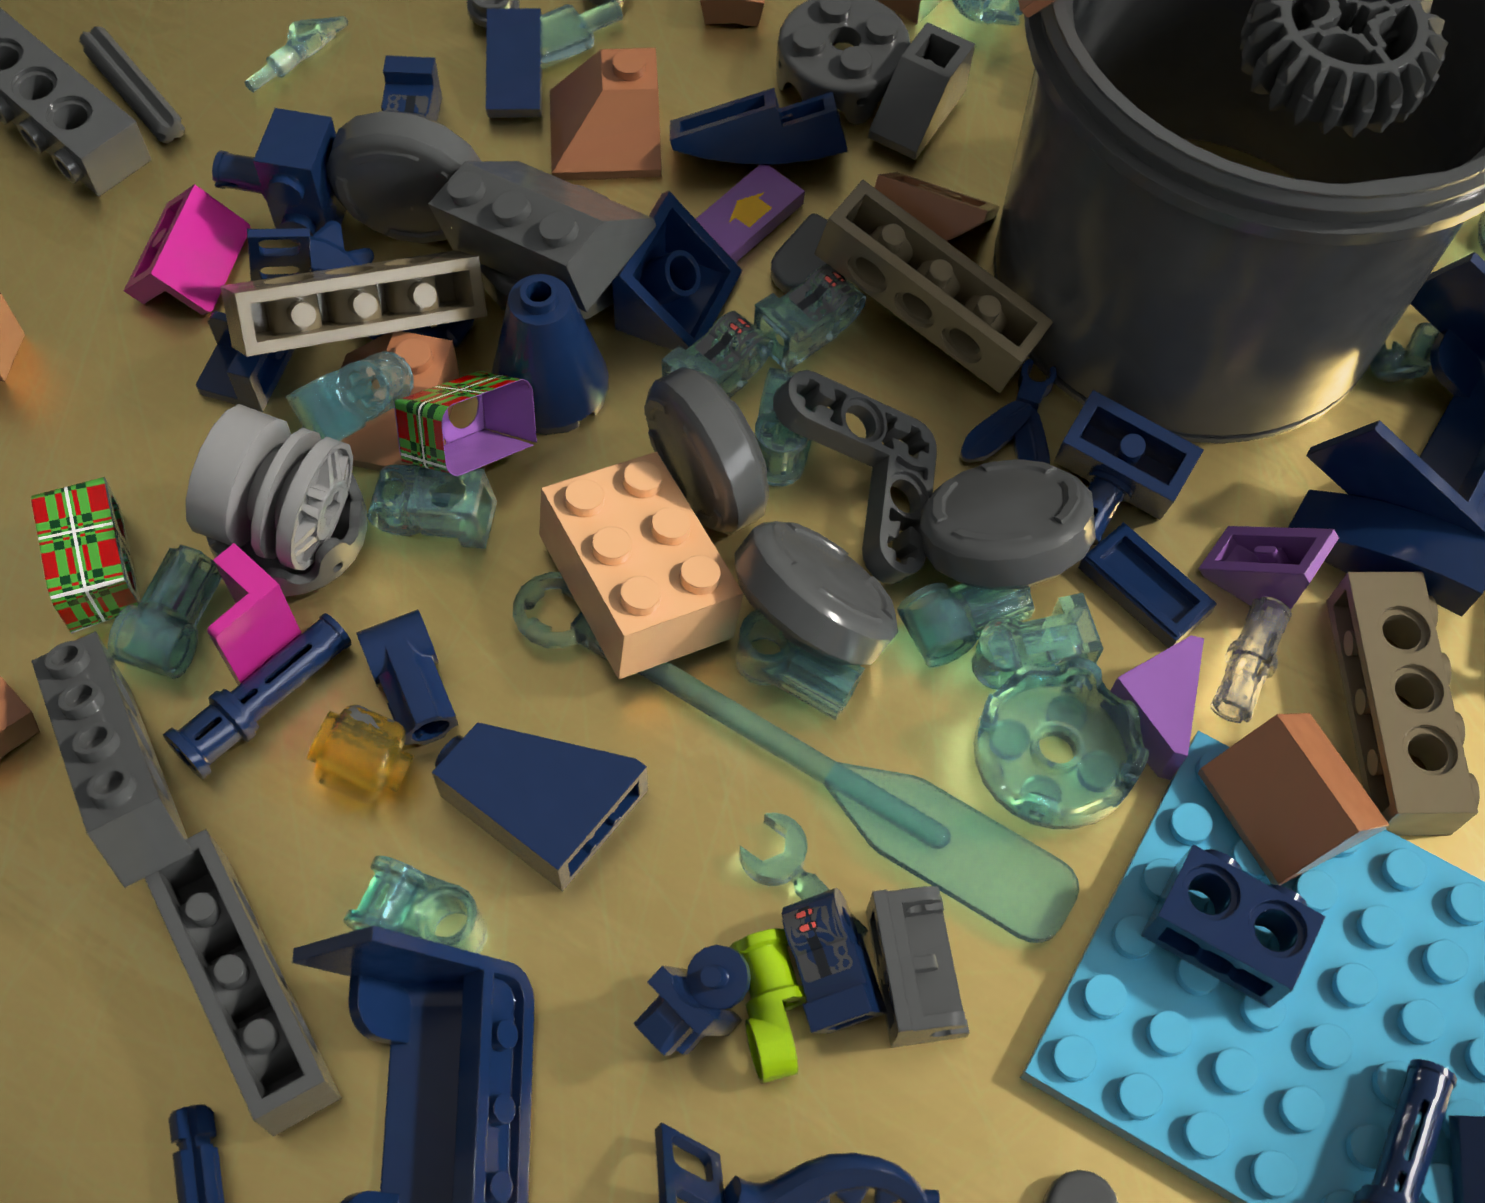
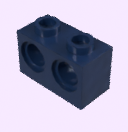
M1193 844L1175 866L1141 936L1271 1008L1293 991L1326 916L1309 908L1305 899L1295 891L1280 885H1267L1243 872L1240 864L1229 855L1212 849L1203 850ZM1195 890L1205 894L1214 905L1215 915L1199 911L1192 904L1188 891ZM1255 925L1267 928L1276 936L1280 952L1272 951L1260 943L1255 934Z

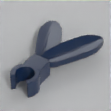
M1030 358L1024 362L1018 379L1019 391L1016 400L990 415L966 436L960 453L963 461L973 463L986 460L1013 439L1016 459L1045 462L1050 465L1047 440L1040 415L1037 411L1042 399L1052 390L1057 375L1055 366L1049 368L1046 381L1037 382L1028 376L1032 370L1033 360Z

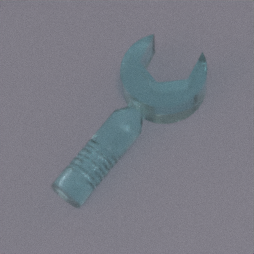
M765 813L764 823L785 838L784 852L762 861L740 846L739 859L746 874L754 881L767 886H779L792 881L795 893L802 900L830 890L816 874L806 872L803 869L807 854V838L802 827L787 815ZM852 913L857 931L864 938L869 930Z

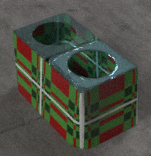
M102 477L32 495L31 502L48 593L54 608L71 634L141 610L142 605L133 562L130 557L131 552L122 510L106 478Z

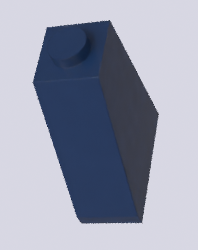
M479 722L475 724L464 738L460 735L456 736L444 746L436 759V768L432 771L439 794L443 799L562 892L648 792L647 766L636 758Z

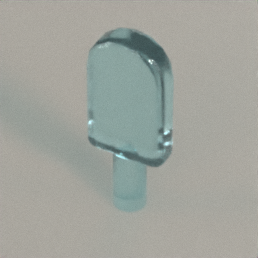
M612 0L581 14L572 5L566 4L542 14V69L591 49L594 46L593 32L623 19L619 3L616 0Z

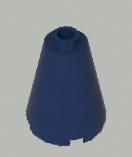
M546 274L530 275L519 280L512 287L508 296L491 373L524 379L530 383L533 390L536 433L543 435L567 433L580 427L579 421L590 415L593 411L596 415L603 407L609 390L608 369L567 285L560 279Z

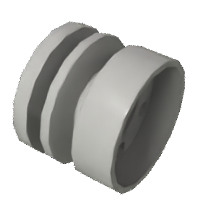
M237 404L226 410L213 425L199 450L190 475L186 495V521L193 532L228 545L235 543L238 547H242L251 540L252 548L257 556L267 559H275L277 557L280 564L295 570H305L314 563L315 553L318 548L331 538L344 508L353 470V454L350 444L330 437L321 439L320 433L303 427L291 434L287 421Z

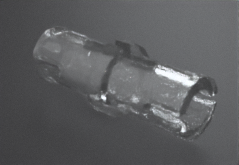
M1261 597V600L1258 598L1253 599L1241 634L1237 640L1230 643L1224 656L1227 663L1225 674L1210 706L1216 715L1227 721L1241 723L1244 720L1247 723L1252 719L1262 686L1267 678L1274 675L1279 660L1276 652L1281 637L1291 619L1292 612L1286 604L1275 598Z

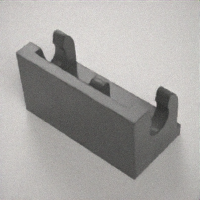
M936 886L893 891H872L866 910L880 991L888 1012L885 1014L891 1048L964 1038L970 1033L965 1012L963 1011L948 939L942 896L940 895L939 887Z

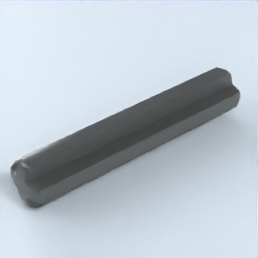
M94 26L90 32H82L79 42L84 47V53L153 135L162 143H171L174 138L182 137L185 127L181 124V117L106 29Z

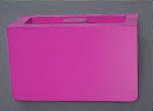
M195 184L166 204L125 286L124 292L145 304L166 291L199 314L206 315L213 311L221 294L220 286L225 285L247 238V229H250V224Z
M233 543L213 561L236 604L208 627L207 632L236 683L240 685L302 633L279 583Z

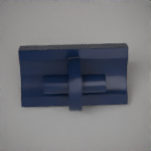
M713 945L705 947L695 954L688 965V969L662 965L647 981L659 996L634 1022V1025L664 1056L671 1055L675 1050L682 1055L689 1054L705 1036H728L742 1019L734 1011L726 1009L737 1005L747 994L751 981L749 964L743 955L735 949Z

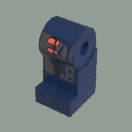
M386 55L383 68L385 87L381 105L382 111L391 110L416 113L437 122L442 94L435 58Z
M836 887L783 907V926L789 946L796 960L808 1002L803 1004L811 1033L830 1034L887 1014L888 1012L862 935L857 931L852 913L841 891Z

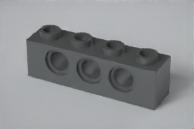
M0 8V121L3 124L12 121L17 126L21 136L38 154L43 151L49 153L57 168L71 183L75 184L80 180L98 197L150 162L152 159L137 122Z
M95 631L75 641L61 643L49 653L32 660L31 662L86 832L123 887L125 888L193 854L130 687L98 633Z
M205 829L188 838L193 854L145 877V880L253 1120L271 1135L275 1136L341 1099V1096L227 856Z

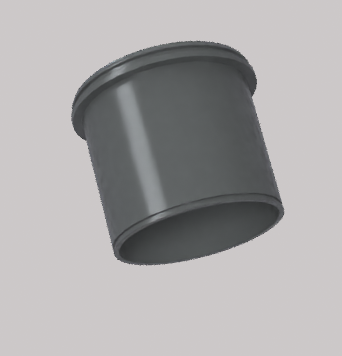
M1057 0L1029 18L1024 15L1026 39L1035 69L995 240L993 267L996 279L1053 321V324L1028 357L1033 360L1034 364L1046 377L1049 368L1055 366L1057 375L1054 384L1084 405L1091 392L1095 390L1183 439L1195 443H1233L1272 437L1296 429L1318 418L1338 404L1364 375L1465 220L1485 211V0H1433L1430 14L1437 15L1445 20L1441 35L1448 42V45L1444 52V61L1437 72L1439 77L1429 96L1423 97L1420 105L1417 106L1414 112L1408 115L1404 123L1393 121L1381 134L1365 127L1354 138L1349 136L1341 126H1333L1325 135L1322 134L1320 126L1316 122L1305 119L1295 126L1294 113L1286 108L1270 111V94L1251 92L1253 78L1252 75L1241 70L1243 51L1239 47L1242 41L1241 31L1254 0ZM1185 139L1214 143L1250 154L1272 164L1293 178L1259 171L1226 160L1193 145Z

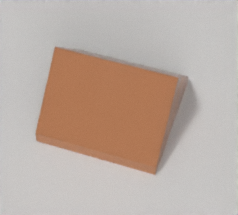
M1310 713L1276 714L1198 771V775L1272 885H1282L1390 826Z

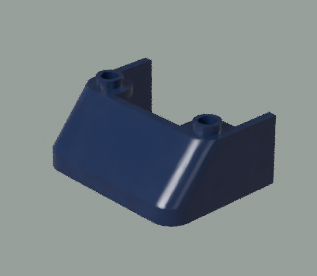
M1474 252L1430 273L1410 303L1440 332L1430 352L1431 369L1438 381L1453 394L1421 456L1419 457L1380 420L1314 445L1309 449L1306 456L1349 495L1384 501L1426 513L1485 537V261Z
M374 925L293 948L292 963L349 976L348 1006L356 1029L370 1040L390 1044L380 1192L363 1191L353 1193L345 1197L340 1203H528L534 993L525 972L516 964Z

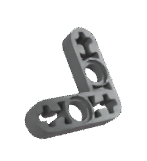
M809 370L798 371L775 391L773 396L775 414L783 426L792 432L872 467L862 546L863 560L867 570L877 580L891 585L899 583L916 573L924 565L926 559L923 550L920 521L921 508L933 494L937 457L935 438L929 428L916 418ZM846 413L853 414L861 420L866 429V438L858 437L849 429L846 422ZM891 486L900 489L907 496L910 503L909 513L901 511L893 503L890 493ZM893 541L892 548L888 547V543Z

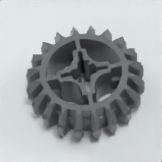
M1254 0L1241 31L1242 41L1239 47L1243 51L1241 70L1252 75L1251 92L1270 94V111L1286 108L1294 113L1295 126L1306 119L1318 123L1323 135L1333 126H1341L1352 138L1365 127L1381 134L1393 121L1404 123L1408 115L1414 112L1417 106L1420 105L1423 97L1429 96L1439 77L1437 72L1444 61V52L1448 45V42L1441 35L1445 20L1437 15L1430 14L1433 0Z

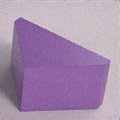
M1228 526L1199 567V570L1207 580L1281 624L1307 588L1339 537L1334 529Z
M1191 635L1119 676L1103 703L1157 777L1171 780L1188 756L1204 638Z

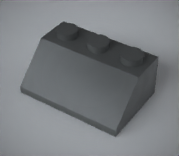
M520 161L464 162L428 203L453 251L458 250L477 255L481 264L518 281L535 274L554 276L567 285L578 308L585 312L591 308L656 227L654 218Z

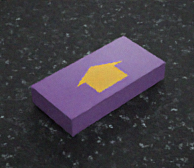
M760 164L699 215L696 220L736 263L804 204L805 191L768 164Z

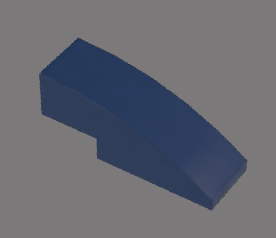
M771 88L670 121V143L673 150L709 160L738 164H785L811 161L848 152L833 92L780 108L775 89Z
M1309 489L1288 528L1334 529L1339 539L1324 562L1345 573L1423 572L1428 595L1435 599L1436 604L1461 617L1485 590V537L1426 513L1384 501L1344 493Z

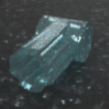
M180 545L179 548H169L138 606L128 605L116 617L108 638V652L113 660L172 679L180 678L190 666L198 644L197 625L222 580V576L214 561L200 550Z
M934 583L906 597L897 608V613L925 664L928 667H939L967 653L977 640L980 639L983 629L988 623L997 619L1008 618L1019 622L1025 621L1032 617L1035 606L1032 601L1030 587L996 591L971 587L963 583L949 588L945 583ZM998 620L1005 621L1003 625H1010L1009 620Z
M759 610L750 612L740 627L735 654L736 666L740 674L749 682L757 685L773 684L816 710L837 720L851 699L864 674L865 668L860 665H835L817 658L782 635L783 633L771 624ZM767 639L776 643L781 651L766 655L755 650L751 643Z

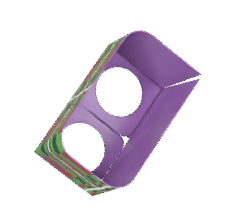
M477 371L394 401L399 452L404 463L460 476L534 446V444L503 434L537 443L533 390L530 383L524 379ZM477 396L478 408L474 420L465 428H456L449 419L448 408L456 403Z

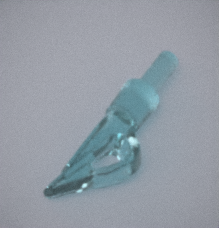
M339 16L300 20L291 23L288 29L287 44L266 58L267 65L245 81L246 87L254 93L275 76L283 78L300 61L318 52L336 37L338 31L348 26L347 18Z

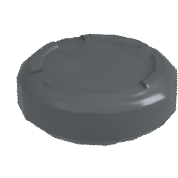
M390 110L356 116L340 127L330 152L326 172L332 193L344 208L362 224L399 241L429 243L447 240L428 203L464 162H481L470 144L445 125L416 113Z
M681 367L655 380L649 389L644 406L650 442L654 452H658L701 525L727 535H732L757 522L764 516L769 498V484L766 476L767 468L756 437L741 409L735 401L729 398L714 378L702 372Z
M1014 459L981 464L978 467L963 471L944 482L933 492L921 508L920 530L925 556L936 571L971 587L996 591L1023 589L1054 579L1082 560L1096 539L1092 492L1076 476L1045 462Z
M763 522L752 529L735 552L738 583L748 602L755 610H759L771 624L778 628L785 638L817 658L835 665H872L898 633L892 599L881 583L874 576L871 577L858 563L848 556L849 553L816 531L798 523Z

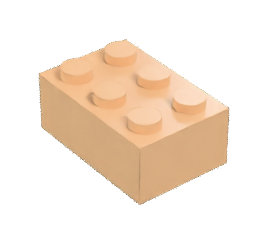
M657 451L541 488L539 535L618 680L734 638L744 593Z

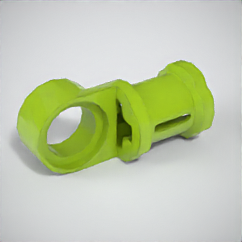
M779 928L747 935L730 946L741 953L749 964L751 974L749 993L751 1000L745 1005L749 1017L745 1021L752 1061L761 1083L798 1074L797 1054L786 1011L807 1002L804 988L798 985L787 949L789 943L785 930Z

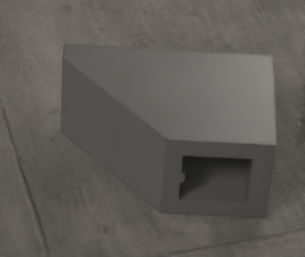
M927 22L902 54L869 129L868 138L916 160L965 93L975 44Z

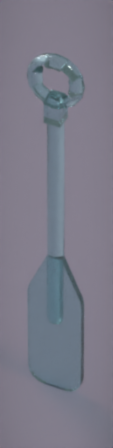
M548 572L535 576L521 586L513 601V618L519 632L531 643L550 649H565L581 644L607 660L582 612L571 623L570 630L564 632H552L551 626L543 624L536 617L528 619L524 610L533 609L537 602L545 596V590L562 589V594L570 596L575 601L560 572ZM670 662L638 672L641 676L822 783L866 842L878 854L931 886L939 887V890L1017 938L1029 943H1043L1052 939L1063 926L1077 900L1080 889L1078 878L1073 869L1058 857L923 778L910 774L836 762Z

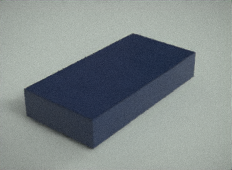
M541 8L487 9L486 112L488 118H542Z
M1124 522L1088 552L1078 567L1167 648L1182 641L1212 613L1217 605L1212 598Z

